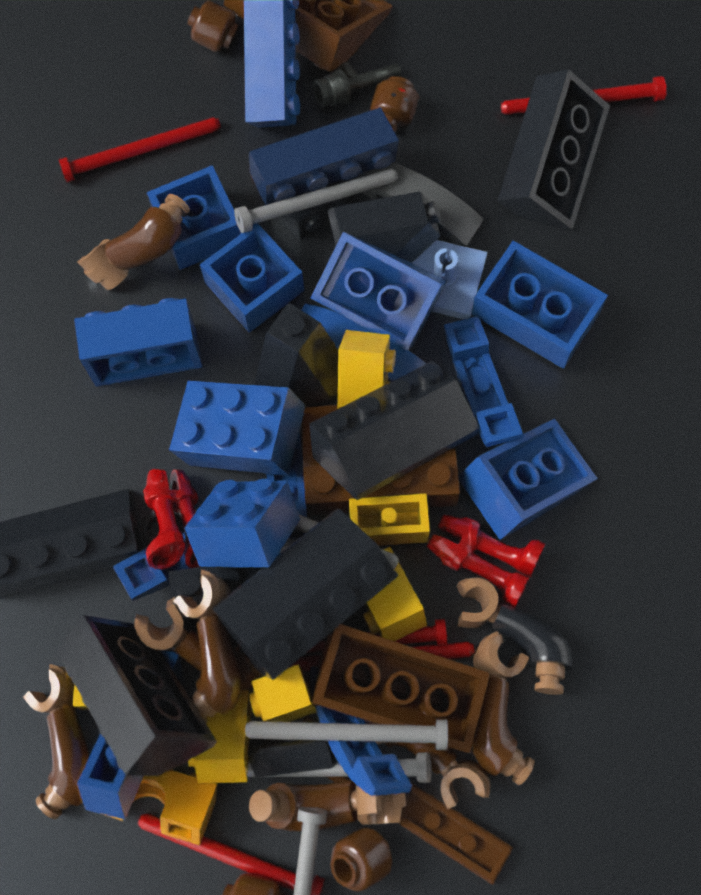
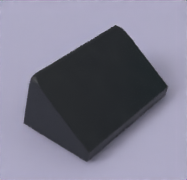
M317 720L302 723H320V721ZM251 739L248 757L255 777L330 769L333 765V752L327 740Z

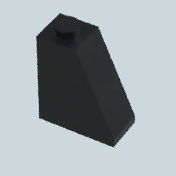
M420 191L333 207L327 210L336 245L342 233L346 232L411 263L440 237L437 225L441 221L439 209L434 201L429 202Z
M288 303L266 333L254 385L287 387L306 406L333 404L338 397L339 350L318 320Z

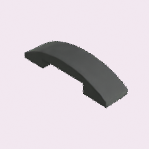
M393 162L383 169H372L354 178H361L388 169L396 170L398 179L394 183L361 193L375 200L379 196L386 198L420 191L429 202L434 201L439 209L441 221L437 225L440 235L457 245L468 247L483 224L484 219L459 197L429 178Z

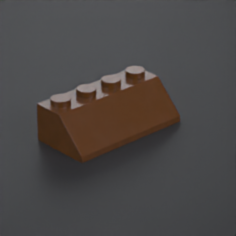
M340 624L326 637L317 667L312 704L378 725L436 726V720H447V747L470 753L490 673Z

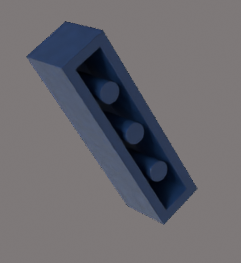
M380 107L249 151L250 174L265 205H269L309 191L313 192L323 189L327 185L341 180L354 179L359 174L375 168L383 169L396 162L399 140Z

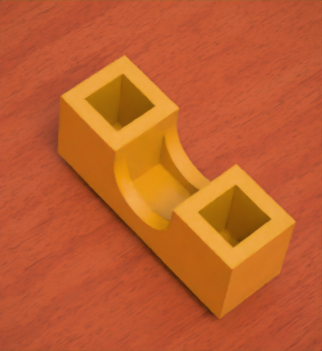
M171 769L159 776H144L133 802L142 797H154L164 804L160 816L161 833L200 845L216 804L217 784L198 783L196 773L186 775Z

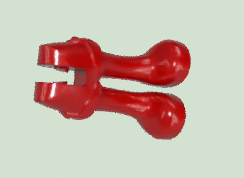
M152 469L148 472L146 487L143 489L147 506L154 510L157 516L159 534L146 549L147 562L154 569H167L175 565L184 553L187 566L197 568L199 564L186 531L184 542L183 535L176 523L174 511L179 512L183 527H185L196 513L194 506L198 502V494L184 470H172L168 483L167 473L164 469Z
M443 514L438 523V528L446 535L460 542L456 544L444 537L432 535L427 548L441 559L444 566L454 571H459L463 567L484 577L501 590L505 603L516 607L528 584V577L532 576L546 544L539 540H532L523 548L509 546L481 531V524L469 517L458 518ZM479 550L512 566L520 573H511L503 570L475 554V551Z

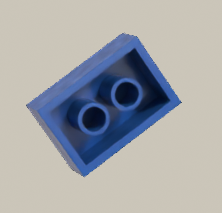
M512 241L474 296L471 315L479 316L481 321L564 369L599 317L608 295L517 242Z
M166 298L158 304L147 306L128 305L122 308V310L108 313L94 311L86 314L85 317L74 319L79 359L96 387L202 368L197 331L186 299Z
M188 381L169 451L189 466L289 476L306 405L287 387Z

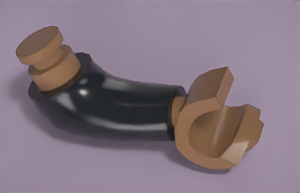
M470 578L458 582L456 587L463 598H474L482 606V612L480 613L462 612L458 618V627L478 628L487 621L491 622L493 629L525 649L530 658L529 665L536 668L535 677L540 679V682L535 683V691L544 694H563L564 686L559 683L561 680H564L565 671L573 667L572 651L563 635L546 622L505 602H501L499 605L498 593L487 580Z

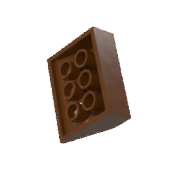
M224 0L225 7L235 12L239 18L244 19V0ZM299 0V7L295 9V23L299 28V43L295 45V52L313 61L317 67L331 72L351 58L391 12L393 5L384 0Z
M338 405L305 407L302 418L305 505L308 516L331 514L336 509H340L343 513H350L349 499L354 497L312 457L309 424L337 410ZM455 447L363 498L427 494L428 508L457 506L460 491Z

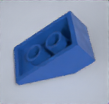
M343 232L311 299L374 333L390 335L392 343L405 350H409L417 341L447 281L409 261Z
M555 418L524 433L523 438L506 442L478 456L458 476V480L500 540L528 525L598 479Z

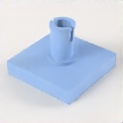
M436 240L412 262L447 281L432 312L460 319L471 317L474 296L478 291L487 252Z

